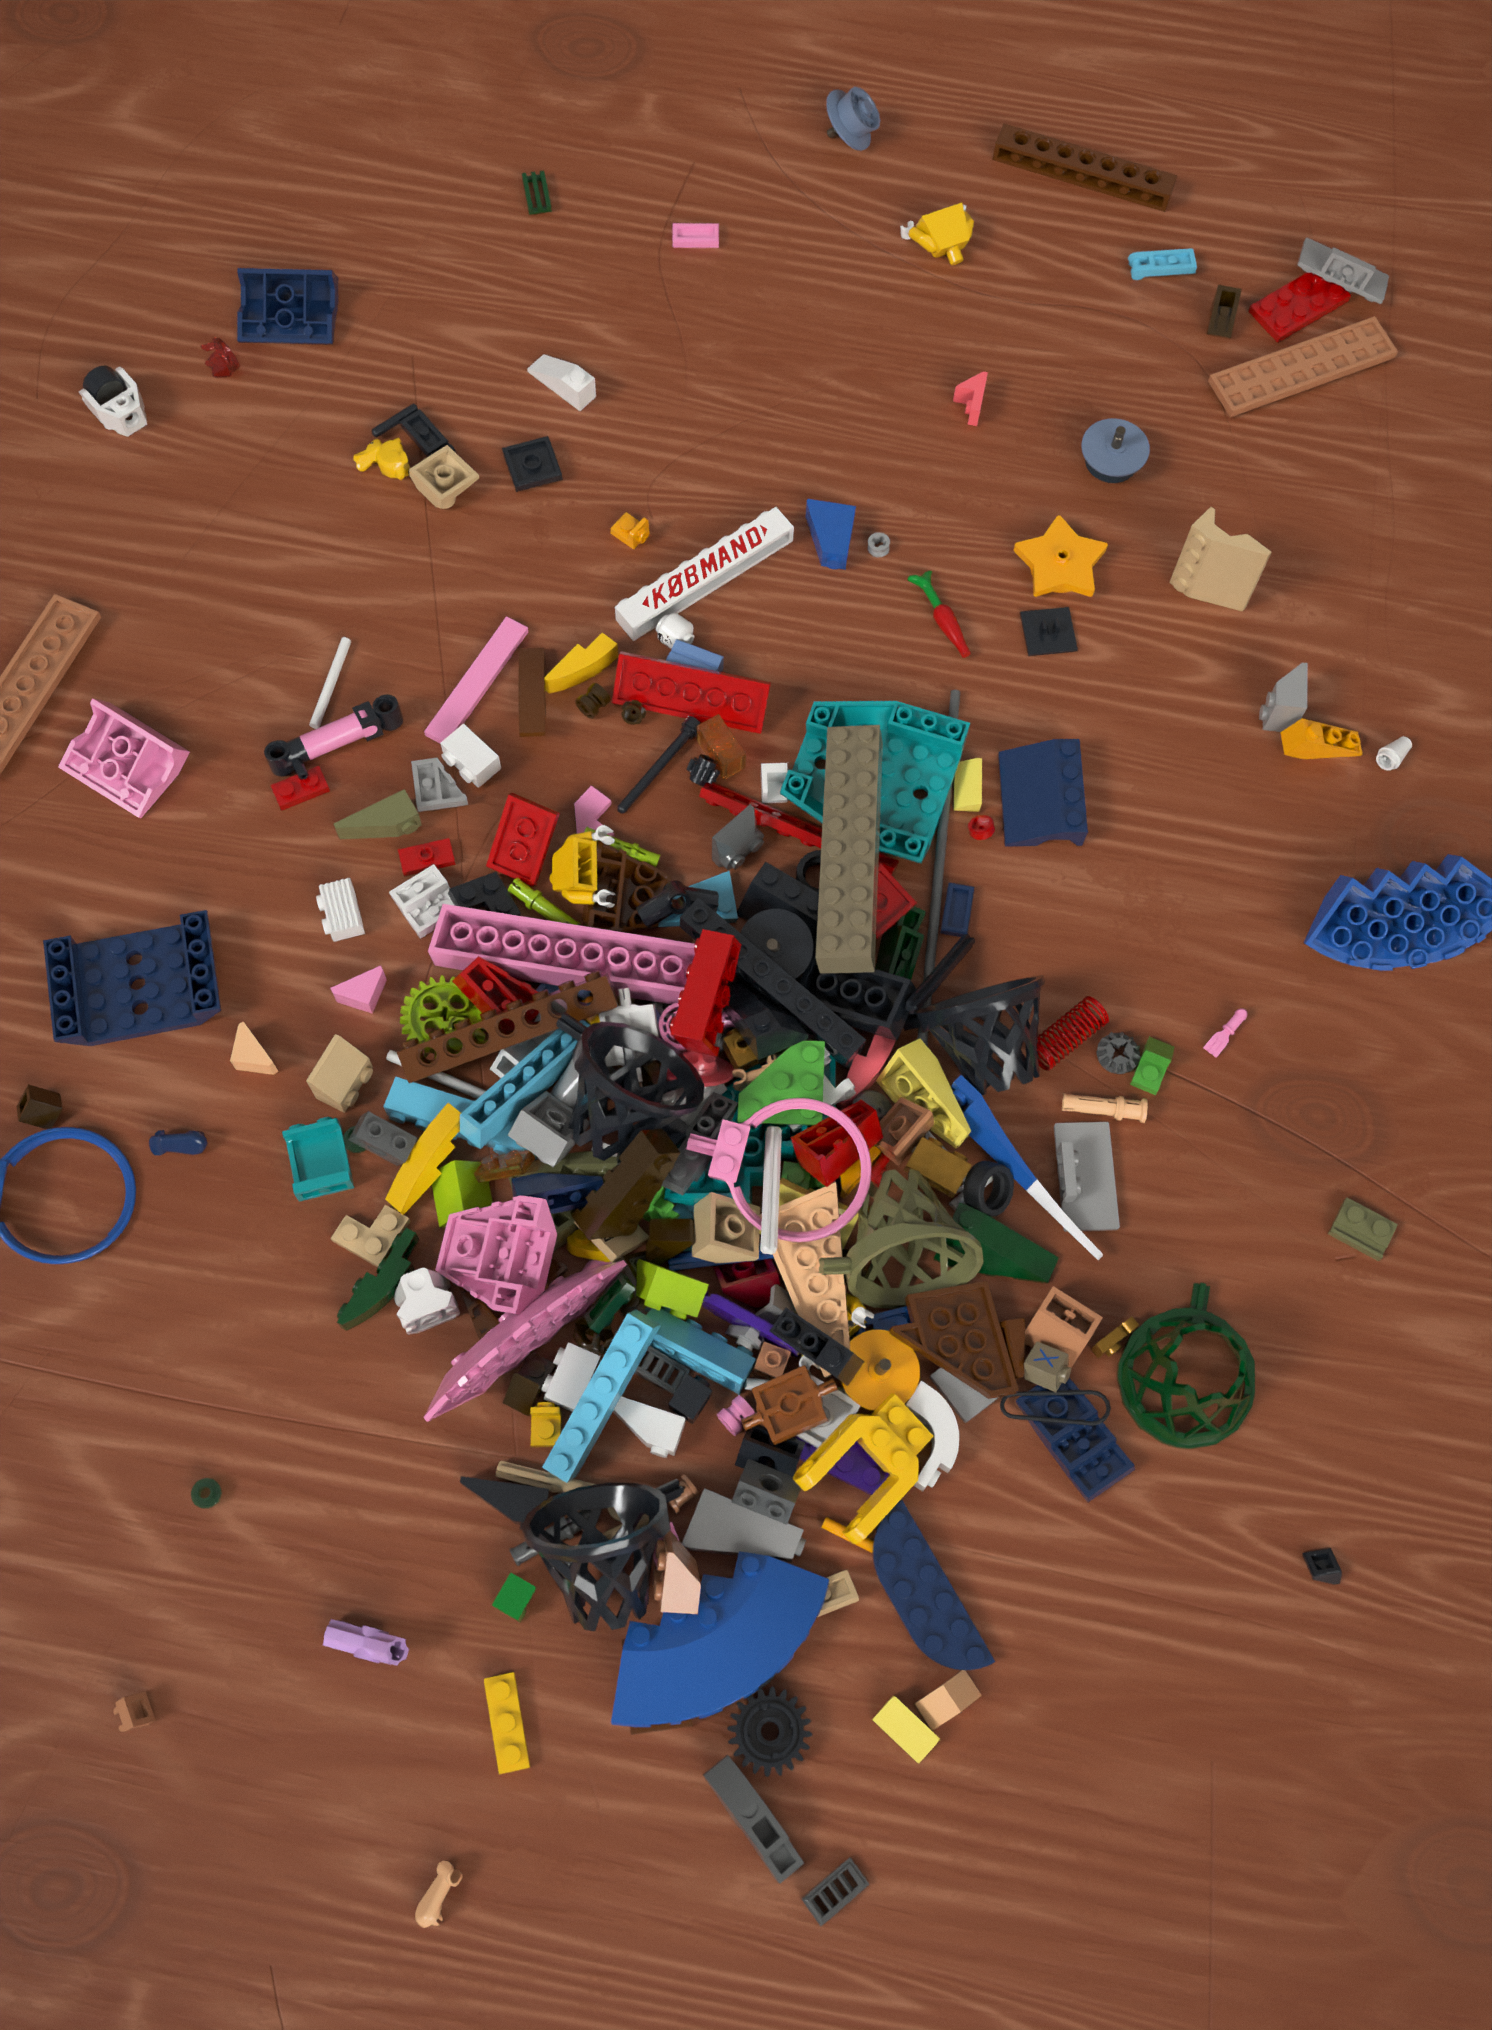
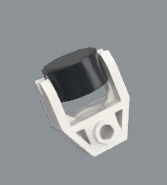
M106 365L98 366L86 375L83 381V389L79 393L86 406L103 423L106 429L115 430L117 433L128 437L147 425L145 406L137 384L123 368L119 366L114 371ZM133 416L131 420H126L127 417Z

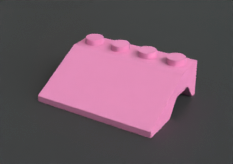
M92 698L90 704L93 716L85 732L71 740L58 767L138 818H142L179 775L190 752L110 702Z

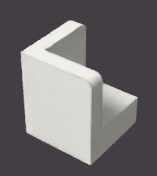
M787 763L761 764L762 803H786L788 801L787 798L780 794L788 772Z

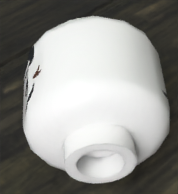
M676 613L664 615L656 627L658 640L670 649H672L676 639L692 644L695 637L693 635L694 628L692 623Z

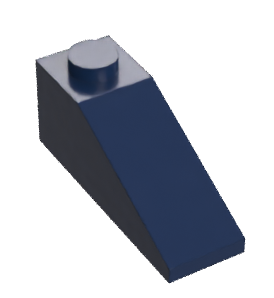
M536 1173L511 1179L513 1197L528 1196L546 1199L551 1214L585 1207L588 1203L586 1197L592 1190L598 1191L603 1185L601 1176Z

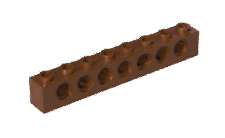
M1005 123L996 140L992 159L1163 212L1166 211L1177 179V175Z
M600 970L585 975V980L576 984L574 980L564 982L558 985L559 990L549 993L548 989L533 994V1000L525 1003L522 1002V999L506 1004V1010L497 1012L496 1009H491L481 1013V1019L471 1022L470 1018L455 1023V1028L445 1032L444 1028H440L428 1033L429 1038L419 1041L418 1037L403 1042V1047L400 1048L397 1055L408 1083L559 1029L556 1023L564 1012H557L553 1009L552 1002L556 999L564 1000L567 1004L565 1012L578 1021L618 1007L619 1000L608 972L601 974ZM584 989L591 991L593 1000L589 1003L582 1002L578 997L579 991ZM527 1010H538L541 1014V1020L538 1022L530 1021L526 1015ZM505 1018L511 1019L515 1024V1029L509 1032L503 1030L500 1024L501 1020ZM475 1029H485L489 1034L488 1040H478L475 1036ZM449 1039H460L463 1048L458 1051L453 1050L449 1046ZM426 1047L433 1048L437 1054L436 1059L429 1060L425 1058L423 1049Z

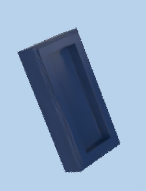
M948 883L940 934L957 937L968 934L975 887Z

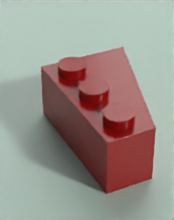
M479 956L452 980L481 1013L491 1009H496L497 1012L506 1010V1004L522 999V1002L525 1003L533 1000L532 995L538 992L531 988V985L518 981L508 975V972ZM529 1009L526 1012L527 1018L530 1021L539 1014V1011L536 1009ZM505 1018L501 1020L500 1024L503 1030L509 1032L515 1029V1024L511 1019Z
M861 1099L841 1110L858 1127L869 1150L883 1138L877 1112ZM831 1117L791 1137L799 1165L825 1187L831 1185L860 1159L857 1147L850 1134Z

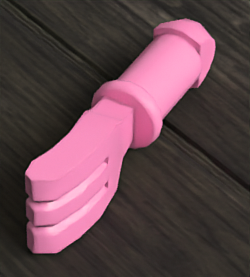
M1240 1008L1236 1010L1228 1023L1223 1025L1224 1030L1216 1032L1203 1048L1217 1058L1229 1042V1035H1234V1031L1243 1020H1246L1248 1015L1246 1009Z

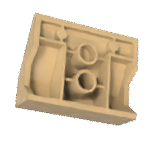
M1210 507L1191 526L1169 583L1177 591L1184 593L1190 598L1243 611L1272 552L1248 534L1229 536L1214 524L1215 509Z

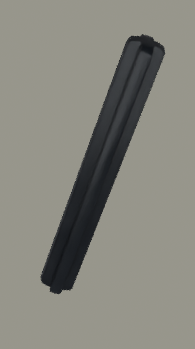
M963 934L907 999L904 1005L905 1011H909L913 1015L921 1009L971 950L975 943L974 937H970L969 934Z

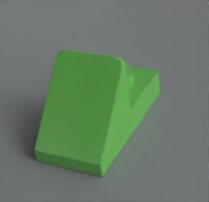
M1149 1036L1130 1085L1156 1095L1166 1069L1172 1061L1174 1046Z

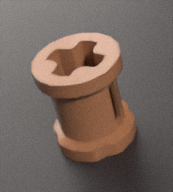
M685 1474L681 1476V1481H679L680 1486L684 1488V1493H681L680 1497L667 1502L676 1514L680 1512V1507L693 1497L698 1498L700 1496L693 1483Z

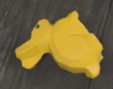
M400 438L386 441L383 444L379 439H375L367 445L366 450L354 455V461L357 463L356 467L361 472L367 470L373 463H377L382 474L389 478L402 480L408 476L410 466L406 453L403 451Z

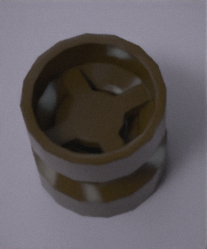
M593 683L587 688L585 695L581 694L575 700V704L586 717L593 719L599 713V709L605 707L611 701V698L602 686Z

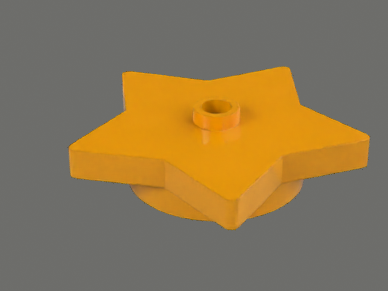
M1058 515L1043 536L1017 542L1013 551L1030 567L1033 576V595L1035 597L1050 592L1065 593L1070 591L1092 597L1095 591L1092 567L1105 553L1108 544L1078 536L1067 522Z

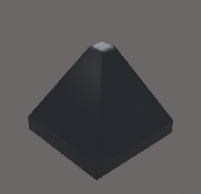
M1331 1548L1302 1553L1313 1580L1334 1585L1340 1584L1342 1571Z

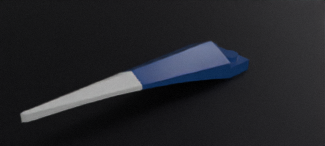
M960 1075L953 1082L951 1089L971 1129L969 1136L998 1164L1009 1168L1013 1178L1099 1260L1103 1256L1102 1252L1053 1200L1009 1141L981 1093Z

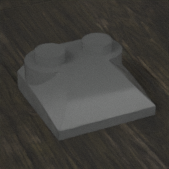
M751 804L712 837V861L717 866L725 867L727 870L732 868L738 869L744 863L745 857L748 854L757 852L764 844L762 840L764 834L757 828L755 810Z

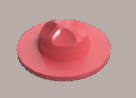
M691 1051L682 1053L697 1069L704 1087L721 1085L733 1078L732 1071L735 1069L726 1060ZM669 1069L667 1070V1080L677 1079Z

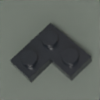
M497 872L449 888L448 895L454 906L473 909L484 907L486 911L521 915Z

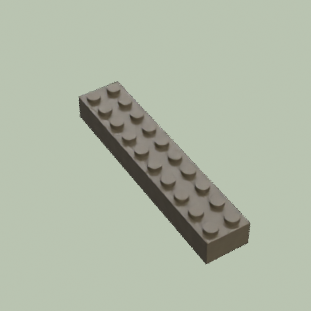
M880 725L827 728L816 961L820 973L875 972L883 740Z

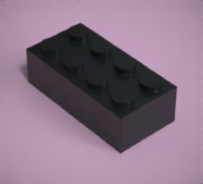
M813 951L810 964L799 982L849 1026L895 1041L898 1040L910 1013L905 1011L904 1005L916 990L910 979L875 969V972L820 973L816 961V951Z

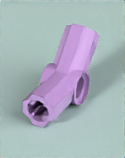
M331 1619L324 1634V1646L354 1654V1657L375 1663L382 1662L398 1665L402 1660H406L409 1651L403 1638L389 1635L388 1632L368 1626L358 1627L339 1620Z

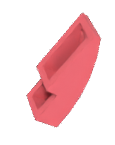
M875 1034L867 1056L864 1057L857 1054L854 1057L847 1078L854 1084L856 1094L850 1099L837 1103L836 1108L838 1110L852 1105L854 1098L864 1090H869L891 1056L895 1040Z

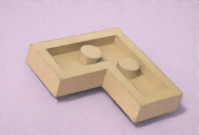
M385 1205L370 1228L346 1215L330 1239L378 1267L382 1259L388 1257L392 1251L391 1245L398 1233H403L410 1223V1219Z

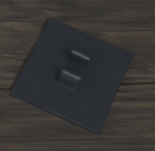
M1069 607L1020 611L1028 656L1078 651Z

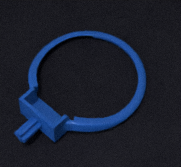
M74 1127L51 1128L34 1133L18 1142L0 1159V1207L5 1175L9 1164L14 1167L26 1154L46 1142L57 1139H79L102 1148L116 1161L122 1171L126 1196L119 1220L108 1233V1236L101 1242L87 1250L69 1255H49L34 1251L20 1243L8 1230L6 1224L0 1222L1 1239L17 1254L46 1264H68L82 1261L110 1246L127 1226L136 1201L134 1173L121 1150L107 1138L95 1132Z

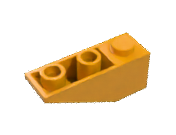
M1301 718L1280 732L1284 755L1300 759H1318L1363 755L1361 740L1356 731Z

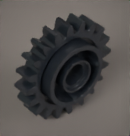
M771 1686L768 1696H765L762 1688H759L757 1699H754L752 1695L747 1697L748 1705L737 1702L741 1714H730V1717L737 1721V1725L727 1727L728 1731L736 1733V1737L730 1739L728 1743L739 1745V1748L733 1754L734 1757L744 1754L745 1758L742 1766L745 1767L750 1762H753L754 1774L762 1766L764 1767L766 1777H769L772 1767L781 1776L783 1764L792 1771L794 1769L791 1761L792 1758L801 1762L804 1760L799 1753V1749H810V1746L803 1742V1738L810 1737L813 1734L810 1731L804 1730V1726L808 1725L811 1719L801 1718V1714L806 1710L805 1706L798 1709L794 1707L798 1699L797 1696L793 1697L790 1701L786 1700L787 1690L784 1689L780 1696L777 1697L774 1687ZM766 1722H772L778 1727V1736L773 1741H767L761 1735V1728Z

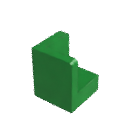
M510 1572L492 1606L521 1622L527 1612L525 1608L532 1598L536 1587Z

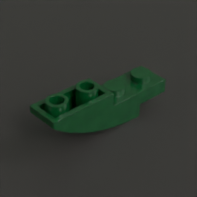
M405 1228L402 1234L398 1233L391 1245L392 1252L388 1258L382 1259L377 1268V1277L366 1272L363 1278L360 1277L355 1282L352 1289L353 1296L348 1303L345 1302L341 1306L337 1314V1318H339L337 1323L342 1329L347 1331L375 1315L394 1297L401 1277L415 1270L412 1263L408 1261V1258L419 1241L416 1232Z

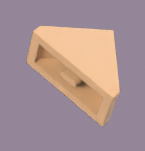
M241 1022L238 1025L230 1059L236 1070L272 1075L279 1072L246 1024Z
M962 1670L916 1702L915 1706L931 1731L962 1712L982 1695L967 1672Z

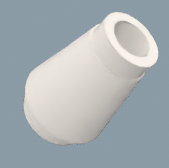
M1402 736L1379 749L1376 756L1377 764L1387 771L1398 768L1412 748L1411 740Z

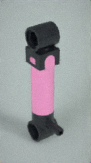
M381 695L375 699L372 706L369 701L352 708L354 713L286 742L283 740L272 741L264 750V755L272 773L276 776L284 777L290 775L295 770L299 779H306L308 772L303 763L363 737L368 742L384 735L382 729L386 731L396 730L403 724L404 720L397 699L392 695Z

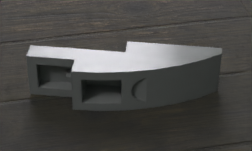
M715 1092L712 1093L686 1130V1138L678 1148L681 1153L674 1163L673 1169L662 1183L663 1187L684 1195L692 1182L699 1180L713 1156L686 1150L690 1133L717 1140L722 1120L732 1121L738 1108V1102Z
M728 1755L703 1774L735 1824L743 1831L779 1884L804 1864L788 1840L789 1837Z

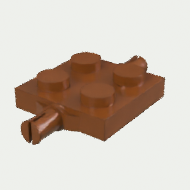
M804 1365L752 1388L751 1390L756 1400L757 1413L742 1418L741 1421L746 1431L762 1423L768 1430L773 1444L776 1445L828 1422L829 1420L823 1408L822 1396L834 1392L838 1388L833 1378L817 1386Z

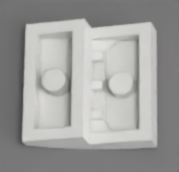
M434 864L389 891L392 899L420 939L435 930L442 905H454L448 895L450 888L448 882Z

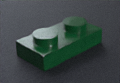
M622 1272L618 1274L584 1315L588 1326L598 1334L603 1328L608 1327L612 1323L615 1313L622 1305H626L633 1296L635 1287L631 1280Z

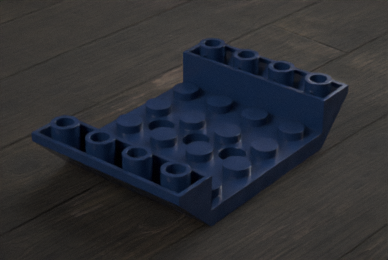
M203 910L181 914V924L78 944L71 935L43 940L54 1042L96 1046L199 1026L220 1012L221 1004L208 911ZM133 955L142 956L141 962L137 965H130L129 959ZM144 979L145 984L141 989H132V984L135 980ZM139 1004H148V1009L144 1014H135V1008Z

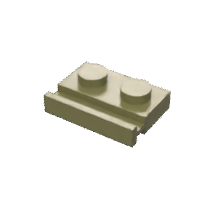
M1346 1198L1342 1202L1328 1235L1380 1261L1398 1224Z

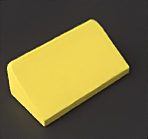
M975 758L959 762L954 777V811L979 812L982 804V758Z
M894 1695L872 1719L918 1764L940 1740L934 1732Z

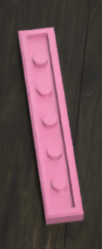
M506 616L424 731L425 736L441 743L465 723L528 634V627Z

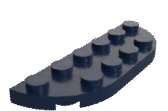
M903 1500L899 1501L877 1527L872 1556L874 1569L880 1584L910 1637L928 1658L948 1668L975 1670L993 1664L995 1662L994 1658Z

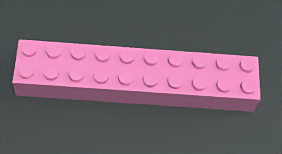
M443 904L428 952L435 966L464 970L479 956L508 972V975L515 979L556 986L570 980H574L575 984L585 980V975L600 970L601 974L608 972L617 996H619L618 989L630 988V998L674 1004L678 1003L679 994L685 988L687 981L686 971L689 964L693 962L695 944Z

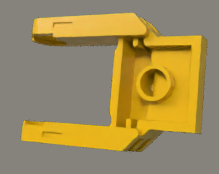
M891 1393L872 1414H849L799 1467L793 1476V1480L803 1491L811 1489L857 1441L884 1472L890 1474L858 1509V1515L850 1522L845 1531H842L852 1544H857L872 1532L918 1481L919 1459L916 1455L934 1436L898 1396Z

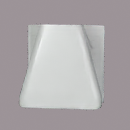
M420 1268L401 1277L394 1294V1300L396 1305L401 1307L396 1315L407 1334L420 1333L453 1320L460 1314L455 1297L452 1292L447 1291L450 1287V1281L439 1272Z

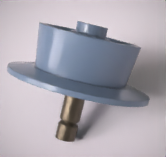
M853 87L847 93L838 89L831 91L827 96L826 105L833 126L827 130V135L832 139L838 134L851 148L858 151L865 150L870 145L871 132L880 126V116L874 101L859 87Z

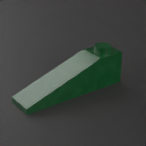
M959 1202L952 1219L981 1244L983 1264L978 1273L985 1274L986 1276H1005L1016 1280L1046 1284L1049 1282L1059 1257L985 1213ZM946 1238L948 1246L963 1255L965 1254L959 1240ZM936 1253L933 1260L940 1263V1254ZM948 1258V1267L953 1268L958 1264V1262Z

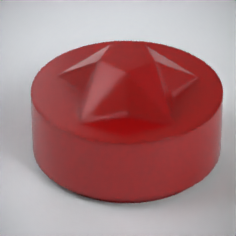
M979 815L972 818L968 823L970 836L976 840L990 838L995 832L993 819L987 815Z

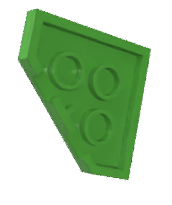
M802 1041L790 1046L742 1090L738 1097V1123L745 1122L763 1107L780 1100L809 1098L823 1102L825 1041ZM791 1109L777 1113L761 1124L813 1126L822 1121V1113L809 1109Z

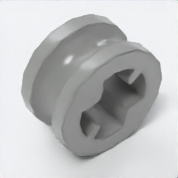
M881 532L872 534L868 539L869 553L874 557H884L888 554L890 549L889 537ZM879 542L883 543V545L875 547V544H879Z

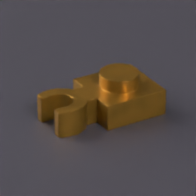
M1131 1316L1096 1343L1091 1351L1097 1358H1100L1103 1354L1110 1357L1122 1347L1119 1342L1133 1332L1139 1324Z

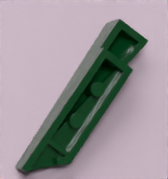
M914 906L882 935L875 969L912 979L924 939V934L917 931L926 911Z

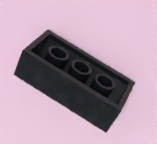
M765 862L751 881L737 910V916L748 921L755 914L768 909L790 911L799 916L808 926L813 938V951H816L819 893Z

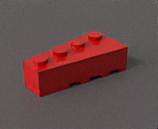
M702 929L700 938H697L695 942L694 959L686 971V985L678 997L679 1008L676 1016L672 1018L670 1023L671 1035L687 1051L718 1057L720 1047L715 1046L717 1033L723 1034L725 1023L722 1022V1009L729 1005L731 996L730 988L727 985L728 981L732 982L734 980L741 944L734 935Z

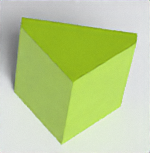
M453 1160L438 1169L442 1174L433 1182L432 1189L440 1228L446 1227L449 1214L492 1205L493 1201L485 1162Z

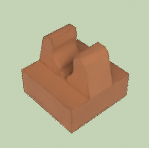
M146 1691L123 1697L115 1702L116 1707L113 1713L114 1715H120L123 1724L118 1727L120 1732L144 1727L156 1721Z

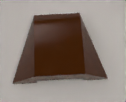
M597 840V890L594 892L597 894L603 889L614 892L616 895H608L606 902L615 905L609 908L597 902L594 905L584 904L583 926L618 932L649 929L642 921L636 907L663 892L664 886L672 881V876L645 861L640 862L630 857L621 848L618 850ZM658 923L650 928H658Z

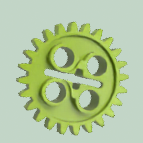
M441 975L438 983L430 977L428 986L420 981L419 990L411 988V997L405 996L404 1003L407 1006H401L400 1013L403 1016L400 1017L399 1022L405 1025L402 1027V1034H410L407 1040L418 1037V1040L421 1041L429 1038L425 1032L428 1028H434L435 1030L444 1028L445 1032L455 1028V1023L464 1020V1016L470 1018L471 1022L481 1019L480 1010L452 982L455 978L454 976H452L450 982H445L444 976ZM459 1002L464 1008L455 1009L451 1006V1003ZM425 1003H432L437 1008L428 1010L423 1005ZM441 1016H446V1020L448 1021H443V1017ZM483 1028L475 1029L476 1038L484 1041L485 1034L483 1032L486 1030ZM449 1039V1046L453 1050L458 1051L463 1048L460 1039ZM424 1048L425 1058L430 1053H433L434 1059H436L437 1054L433 1048Z

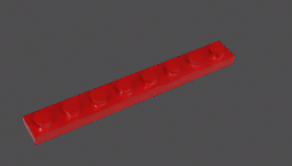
M708 782L702 787L699 797L706 799L705 801L708 804L725 807L736 816L751 804L755 810L757 825L770 826L777 829V833L783 836H793L800 839V842L806 846L821 848L822 828L714 782L712 784ZM879 852V865L882 864L893 875L899 861Z

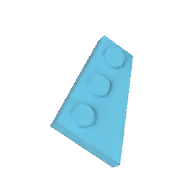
M730 871L688 886L717 891L719 899L716 913L728 923H736L738 916ZM682 914L670 915L658 922V927L680 926Z

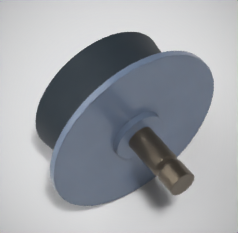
M1104 419L1094 423L1085 432L1081 444L1082 454L1088 471L1095 478L1107 483H1120L1128 480L1145 465L1150 453L1149 441L1144 432L1133 423L1122 419Z

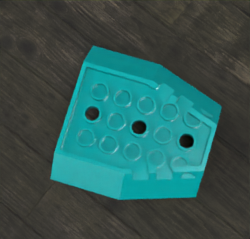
M814 701L806 721L804 740L793 769H788L780 794L823 824L825 769H818L815 763L821 759L826 760L827 728L880 725L883 740L879 851L921 864L930 848L961 760L970 723L899 701ZM918 789H923L927 792L928 796L925 799L919 800L913 796V793Z

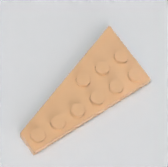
M836 1182L828 1187H823L779 1206L778 1228L792 1232H806L825 1227L839 1218ZM840 1230L825 1238L809 1242H790L778 1239L777 1250L773 1256L797 1314L850 1350L844 1274L822 1275V1273H819L820 1258L843 1257ZM820 1367L824 1378L831 1376V1374Z

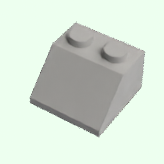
M1301 663L1276 682L1272 692H1268L1266 703L1261 705L1259 719L1263 720V730L1281 732L1303 717L1307 709L1308 663Z
M545 1091L521 1110L508 1136L515 1140L520 1147L526 1148L535 1154L540 1161L554 1167L567 1156L576 1144L573 1140L574 1129H568L573 1109ZM584 1119L583 1133L590 1125V1121Z

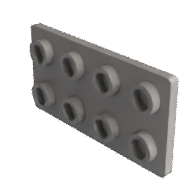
M1310 238L1304 240L1297 265L1305 272L1321 276L1325 281L1334 282L1349 292L1362 295L1370 302H1377L1379 304L1383 302L1389 275L1376 270L1375 266L1334 247L1331 249Z
M1056 1123L1054 1125L1061 1209L1081 1231L1118 1230L1120 1224L1109 1123Z

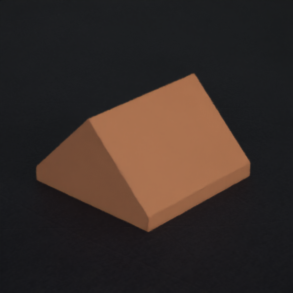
M900 1097L880 1120L883 1138L875 1146L899 1166L920 1142L921 1138L933 1127V1113L920 1105Z

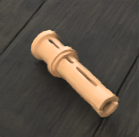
M1063 1094L1062 1111L1114 1116V1119L1119 1121L1122 1118L1139 1120L1140 1123H1145L1147 1117L1148 1100L1145 1098L1138 1101L1124 1099V1096L1116 1097V1099Z

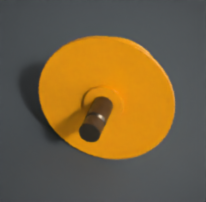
M869 1330L857 1335L850 1341V1351L860 1357L864 1363L848 1386L841 1382L847 1395L861 1407L871 1411H875L891 1393L896 1394L905 1404L914 1394L920 1377L919 1362L914 1350L886 1330Z

